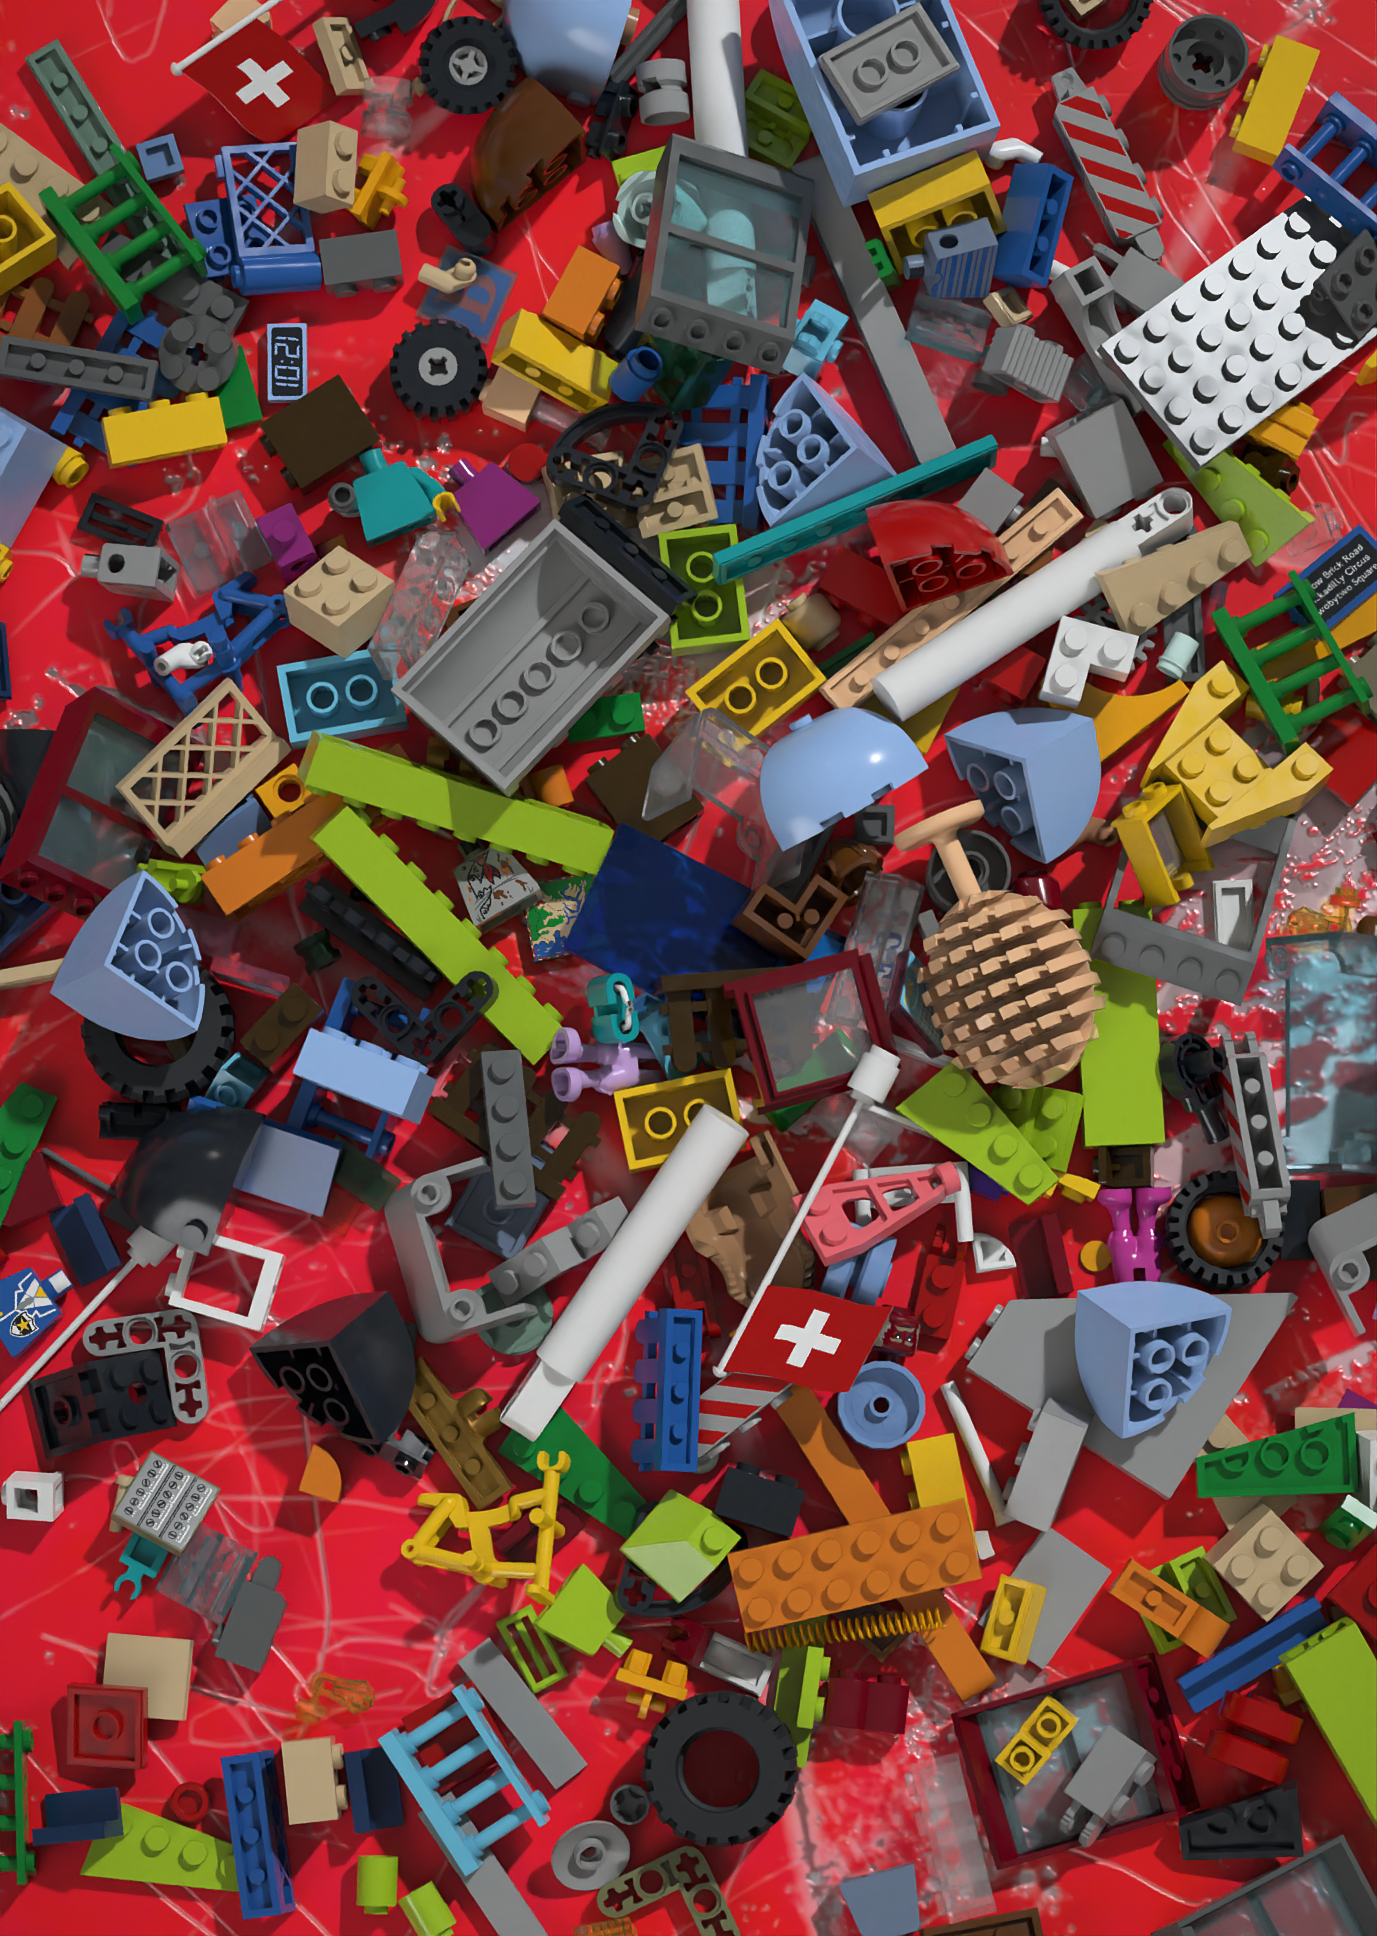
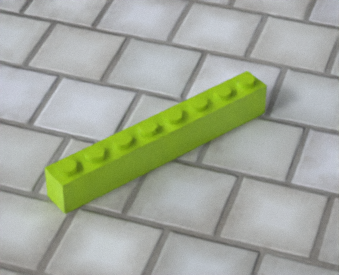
M315 730L311 733L297 773L302 782L306 784L305 789L311 793L328 797L329 792L344 796L342 801L358 808H365L368 803L380 807L379 812L397 820H402L403 815L416 818V824L423 828L437 832L440 826L454 830L453 836L471 843H475L477 838L491 842L489 845L491 848L506 854H512L513 849L527 853L526 858L541 865L548 866L549 861L563 864L562 870L579 877H584L586 872L599 875L614 831L603 821L514 793L508 797L492 786Z
M341 803L308 838L454 987L465 975L473 971H482L495 979L499 988L498 998L483 1017L515 1050H521V1056L527 1062L534 1065L551 1048L557 1030L563 1028L559 1024L564 1019L563 1016L550 1003L547 1002L542 1006L532 996L537 990L524 976L520 974L515 978L505 968L510 962L494 946L487 950L478 940L482 933L467 918L460 922L450 912L455 905L440 890L433 894L423 884L427 876L413 862L405 865L395 855L400 851L398 846L386 834L383 833L378 837L368 827L372 820L361 808L353 806L350 809L348 805ZM477 982L473 984L472 988L475 993L471 999L474 996L483 998L486 995L483 989L486 982L483 985Z

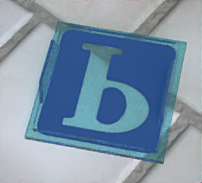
M447 244L437 268L447 271L455 267L459 259L467 258L476 265V279L470 286L450 294L428 286L416 315L427 320L439 319V323L446 324L447 319L455 321L457 327L461 328L464 325L470 330V334L473 337L476 336L480 342L488 345L518 274Z

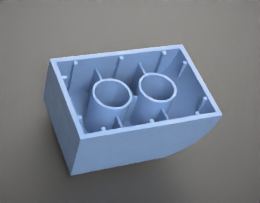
M768 0L783 61L843 208L868 200L867 194L971 151L977 150L980 160L987 159L1001 125L949 0ZM920 2L960 66L959 72L858 127L817 62L818 57Z

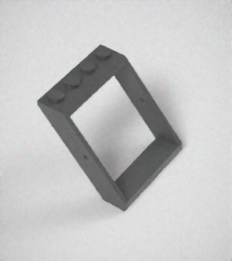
M1158 777L1151 784L1163 781ZM1140 787V790H1139L1137 799H1138L1141 795H1143V793H1142V790H1143V789H1142L1141 787ZM1194 812L1200 829L1206 831L1208 825ZM1290 814L1285 817L1281 815L1267 821L1265 825L1255 829L1249 828L1230 836V839L1276 853L1248 952L1115 909V901L1128 862V856L1122 844L1090 949V957L1241 1006L1258 958L1296 826L1297 815Z

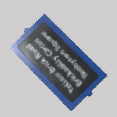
M1360 524L1298 574L1301 581L1307 578L1311 583L1318 598L1313 603L1329 631L1377 593V541ZM1288 582L1273 595V599L1275 600L1292 591L1290 583ZM1300 604L1286 611L1291 616L1292 624H1298L1300 627L1311 623ZM1318 636V637L1314 638L1313 640H1314L1315 642H1318V641L1320 640V638H1319V636Z

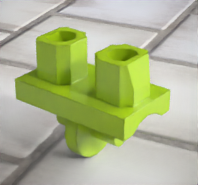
M149 859L148 864L139 863L137 865L136 873L141 870L146 871L166 889L176 903L201 905L202 898L200 893L204 892L205 884L200 876L206 873L205 866Z

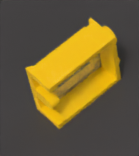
M1156 782L1145 787L1142 790L1143 795L1136 801L1122 808L1123 813L1110 824L1112 828L1117 827L1119 837L1141 890L1145 895V908L1177 904L1180 901L1177 891L1188 889L1194 885L1190 873L1209 871L1216 867L1208 847L1203 849L1199 845L1203 834L1182 783L1165 785L1164 782Z

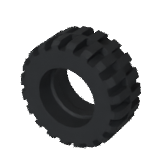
M197 963L200 984H205L202 1018L190 1049L183 1057L173 1063L155 1066L137 1060L127 1050L122 1034L102 1027L84 1017V1023L80 1026L87 1059L91 1062L100 1078L125 1098L151 1106H159V1104L172 1103V1105L180 1104L182 1100L191 1097L193 1094L199 1096L204 1093L202 1090L210 1083L212 1084L220 1068L232 1057L230 1052L232 1044H235L236 1040L234 1011L222 986L201 964Z
M711 1691L695 1695L672 1707L650 1733L652 1736L649 1744L645 1745L643 1754L645 1766L642 1769V1780L646 1781L648 1792L645 1794L649 1804L653 1803L658 1812L656 1816L663 1824L667 1823L674 1829L673 1833L682 1839L688 1838L695 1841L694 1844L705 1847L709 1845L723 1848L744 1844L768 1831L785 1814V1810L791 1804L796 1793L794 1792L796 1782L799 1781L800 1768H797L798 1751L796 1745L792 1742L791 1732L786 1723L783 1724L776 1716L777 1713L769 1706L760 1703L758 1699L749 1695L738 1694L734 1691ZM725 1730L743 1737L753 1748L758 1760V1778L752 1792L743 1801L733 1806L715 1807L703 1803L693 1795L684 1778L683 1765L689 1747L697 1738L710 1731Z

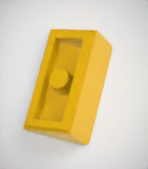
M1001 1574L979 1652L1025 1665L1044 1604L1047 1588Z

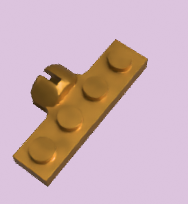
M421 1356L415 1360V1385L409 1410L480 1511L514 1488L488 1450L485 1442L489 1435L502 1427L503 1423L499 1421L502 1414L501 1410L497 1406L479 1417L476 1412L490 1403L493 1398L482 1388H474L461 1398H454L425 1356Z

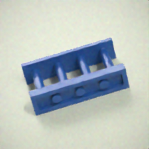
M1335 91L1315 119L1322 127L1300 151L1288 142L1275 160L1272 168L1285 181L1292 183L1356 237L1364 229H1367L1377 244V215L1371 211L1377 204V181L1360 200L1341 186L1363 161L1377 171V124L1340 93ZM1335 136L1352 151L1328 175L1315 165L1312 159Z
M344 977L325 1026L356 1039L355 1046L359 1047L361 1040L353 1037V1032L350 1031L355 1017L359 1018L363 1015L355 1007L351 999L352 987L356 981ZM369 1001L375 1004L380 1010H382L385 1007L383 1005ZM423 1007L419 1017L424 1020L431 1013V1010ZM395 1012L389 1018L388 1025L403 1030L407 1025V1016L404 1013ZM433 1026L430 1031L437 1036L438 1031ZM419 1042L417 1046L421 1051L418 1056L424 1054L427 1044L430 1045L431 1042ZM384 1049L385 1051L392 1053L391 1060L395 1061L398 1054L387 1049ZM303 1079L286 1125L310 1132L312 1127L321 1126L368 1144L365 1156L380 1163L383 1155L388 1156L396 1139V1134L392 1132L398 1120L397 1116L382 1111L376 1128L373 1130L326 1112L321 1103L326 1090H331Z

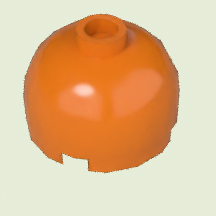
M1217 1195L1204 1199L1191 1210L1188 1216L1186 1232L1189 1244L1199 1258L1212 1266L1225 1269L1242 1266L1253 1259L1261 1247L1262 1235L1258 1217L1244 1216L1242 1200L1236 1196Z

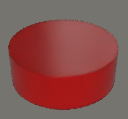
M524 443L518 445L509 456L508 465L510 473L520 483H536L543 478L541 469L546 466L547 457L542 448L535 444Z
M194 1781L185 1782L173 1791L170 1798V1807L173 1814L179 1820L189 1823L196 1822L208 1814L211 1808V1795L204 1785Z

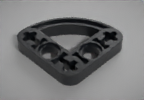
M642 401L620 402L591 411L570 425L557 439L547 456V477L557 486L581 495L586 493L596 501L631 514L645 513L653 505L680 443L684 426L683 418L677 410L671 407ZM669 420L672 422V429L667 430L663 444L657 441L660 425ZM623 424H646L627 469L575 450L586 439L604 429ZM654 452L660 455L663 462L655 469H648L641 464L640 458L645 453ZM564 460H569L571 469H566L563 474L557 472L556 464H562ZM584 465L586 468L583 472V481L580 482L577 481L578 472L581 473V466ZM596 472H604L610 476L611 483L604 489H597L589 483V478ZM618 479L623 480L622 489H619V495L617 496L614 493L617 490ZM637 487L642 488L644 497H639L637 501L630 500V492H634Z
M659 1501L648 1502L637 1510L629 1537L645 1519V1515L649 1514ZM724 1522L741 1537L736 1543L737 1549H733L730 1552L748 1548V1539L745 1532L735 1525ZM623 1555L613 1590L614 1605L620 1612L626 1615L645 1619L670 1618L693 1611L713 1600L733 1580L727 1555L725 1556L717 1570L706 1583L686 1596L680 1603H677L674 1599L652 1600L656 1583L629 1558ZM628 1572L635 1576L648 1577V1581L641 1580L638 1582L636 1594L641 1596V1601L633 1603L632 1606L628 1605L629 1598L623 1595L624 1591L632 1589L636 1577H628Z

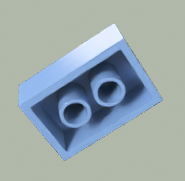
M328 1026L324 1027L323 1032L310 1028L292 1072L293 1074L313 1084L414 1124H420L437 1080L426 1075L429 1068L399 1054L396 1060L393 1061L391 1060L392 1053L361 1040L359 1047L355 1046L356 1039Z

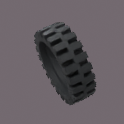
M1039 0L1037 6L1039 12L1044 17L1043 21L1060 39L1083 49H1105L1118 46L1121 42H1126L1132 38L1131 35L1134 32H1138L1142 28V22L1148 18L1151 12L1149 7L1153 0H1130L1127 10L1117 22L1104 29L1088 30L1073 23L1066 17L1059 0Z
M1221 1170L1212 1171L1208 1175L1198 1176L1176 1195L1166 1214L1164 1242L1165 1247L1169 1248L1168 1256L1171 1262L1175 1261L1177 1263V1270L1182 1275L1187 1274L1190 1277V1282L1195 1285L1201 1283L1208 1290L1217 1288L1220 1292H1227L1231 1289L1239 1290L1249 1284H1253L1273 1266L1283 1246L1285 1222H1282L1280 1236L1278 1238L1262 1239L1261 1247L1254 1258L1242 1266L1225 1269L1212 1266L1199 1258L1190 1246L1186 1232L1188 1214L1195 1203L1206 1196L1222 1193L1237 1196L1241 1199L1237 1172L1228 1170L1225 1173H1221Z

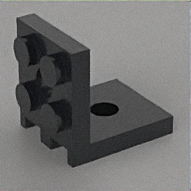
M159 1348L85 1362L27 1382L46 1459L60 1457L107 1441L178 1426L172 1408ZM130 1385L136 1390L137 1403L132 1402L129 1397L128 1389ZM65 1405L67 1406L69 1417L66 1415Z

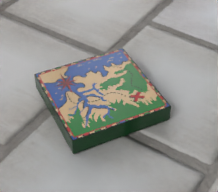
M586 872L584 877L569 875L536 882L544 898L523 910L534 964L611 949L597 875Z

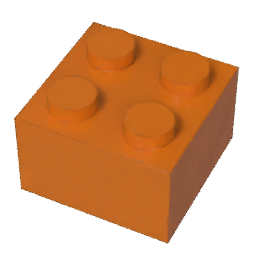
M578 245L542 311V320L570 334L587 346L589 343L596 345L605 328V324H603L605 314L608 309L612 311L624 283L621 280V267Z

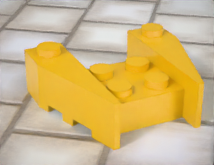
M1223 660L1195 682L1149 763L1139 785L1144 789L1158 777L1166 785L1182 783L1192 810L1208 825L1199 844L1203 849L1225 841L1231 835L1243 830L1255 829L1265 825L1267 821L1281 815L1285 817L1297 812L1324 789L1333 771V768L1306 742L1275 769H1272L1224 722L1241 707L1250 687Z

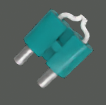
M613 973L592 978L583 989V996L588 999L589 1008L593 1007L595 1016L591 1017L590 1036L596 1038L603 1045L626 1043L634 1040L639 1033V1020L637 1010L634 1011L632 1006L635 995L630 978L623 973Z

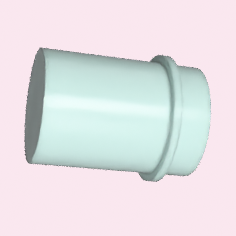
M1175 632L1163 655L1159 656V662L1156 667L1166 675L1180 680L1183 674H1186V668L1194 656L1199 643L1181 632Z

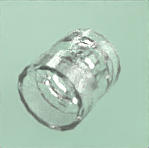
M383 76L365 78L363 102L368 105V109L364 110L361 115L360 134L365 137L381 140H407L411 138L412 116L407 112V108L413 105L414 82L402 78Z

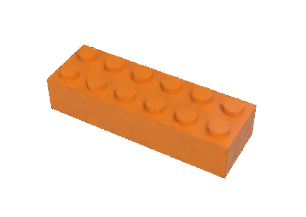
M399 743L393 747L385 744L377 749L378 751L410 760ZM329 792L328 797L311 793L303 800L304 807L293 814L290 810L283 812L270 822L272 826L270 830L261 836L257 832L249 835L237 844L239 851L227 859L224 855H220L204 867L206 873L200 877L232 925H235L330 860L308 836L341 803L348 805L350 809L353 807L342 801L344 796ZM367 803L365 808H361L372 820L368 825L372 831L392 819L379 812L380 807Z
M964 1498L741 1549L727 1554L745 1634L974 1581L983 1577Z

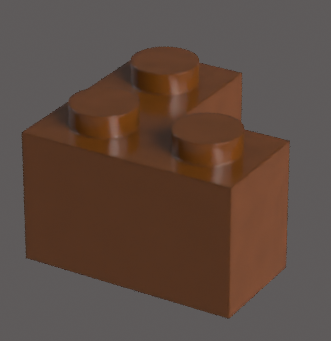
M815 874L803 884L792 902L763 882L751 891L730 923L786 964L792 966L803 963L808 959L848 899V896L818 874Z

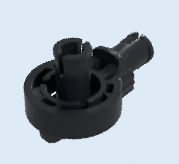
M1191 1032L1171 1037L1162 1042L1158 1065L1162 1082L1167 1091L1175 1099L1181 1101L1185 1113H1195L1208 1145L1227 1139L1230 1136V1132L1218 1105L1222 1097V1091L1218 1084L1219 1072L1225 1070L1227 1065L1226 1055L1219 1047L1212 1048L1206 1039L1199 1034Z

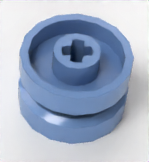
M850 1222L853 1228H864L862 1225ZM889 1235L869 1248L867 1253L863 1252L862 1254L829 1265L819 1292L843 1299L846 1289L849 1287L854 1289L850 1299L851 1302L875 1306L877 1298H881L893 1266V1263L890 1261L897 1238Z
M873 1361L862 1366L849 1392L838 1393L836 1415L842 1430L854 1443L870 1450H889L907 1442L919 1430L925 1415V1395L919 1380L907 1368L891 1361ZM877 1398H885V1403L889 1405L886 1412L879 1413L874 1409L873 1404Z

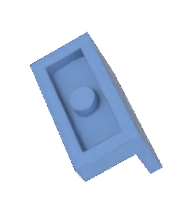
M249 792L193 849L205 866L220 855H224L227 859L239 851L237 844L255 832L261 836L272 828L270 825L271 821Z

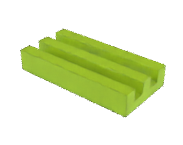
M530 1604L498 1621L496 1625L529 1688L535 1694L568 1676V1673L548 1635L535 1628L557 1673L550 1675L521 1620V1618L528 1615L531 1623H533L538 1617ZM512 1623L516 1626L544 1679L536 1683L507 1628Z

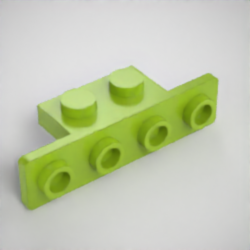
M828 1614L786 1624L791 1644L792 1625L796 1627L799 1643L800 1624L804 1627L805 1636L808 1641L807 1624H811L814 1639L816 1640L815 1623L818 1622L823 1638V1622H827ZM820 1641L817 1646L811 1642L808 1647L803 1642L801 1648L795 1644L793 1649L787 1645V1648L782 1650L774 1711L783 1724L786 1723L791 1732L790 1737L798 1751L797 1767L801 1768L805 1767L807 1763L813 1722H821L825 1698L817 1697L819 1681L828 1680L831 1657L823 1656L824 1645Z

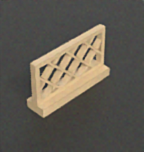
M226 678L115 787L158 838L156 841L162 849L169 854L183 858L292 749L283 738L276 736L231 679ZM229 693L235 700L234 718L217 717L219 701ZM243 712L248 716V718H243ZM197 723H208L206 745L190 744L191 729ZM217 723H233L231 745H215ZM242 724H254L262 734L250 746H240ZM169 750H180L178 772L162 771L163 756ZM189 750L205 751L204 772H187ZM215 751H231L230 766L223 773H213ZM142 777H152L151 799H138L130 789ZM161 777L178 778L176 799H160ZM187 778H203L202 794L195 800H185ZM144 805H150V811ZM159 805H174V821L164 830L158 823Z

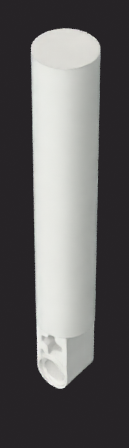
M686 0L695 141L749 158L739 0ZM698 187L703 212L707 216L706 227L701 233L754 250L752 205ZM701 246L707 304L756 319L753 275L756 273L755 263Z
M1178 487L1162 491L1118 521H1113L871 678L873 690L881 705L897 723L901 724L1059 621L1062 615H1068L1102 593L1103 591L1094 574L1095 572L1105 568L1111 570L1123 565L1122 562L1134 557L1141 558L1156 552L1157 548L1173 544L1191 531L1193 527V502L1191 495L1186 490ZM1171 511H1180V512H1182V513L1176 514V515L1169 514V512H1171Z
M707 1104L702 1106L536 1353L539 1358L507 1403L499 1421L532 1442L538 1438L575 1382L581 1383L749 1136V1133L743 1127L719 1110Z

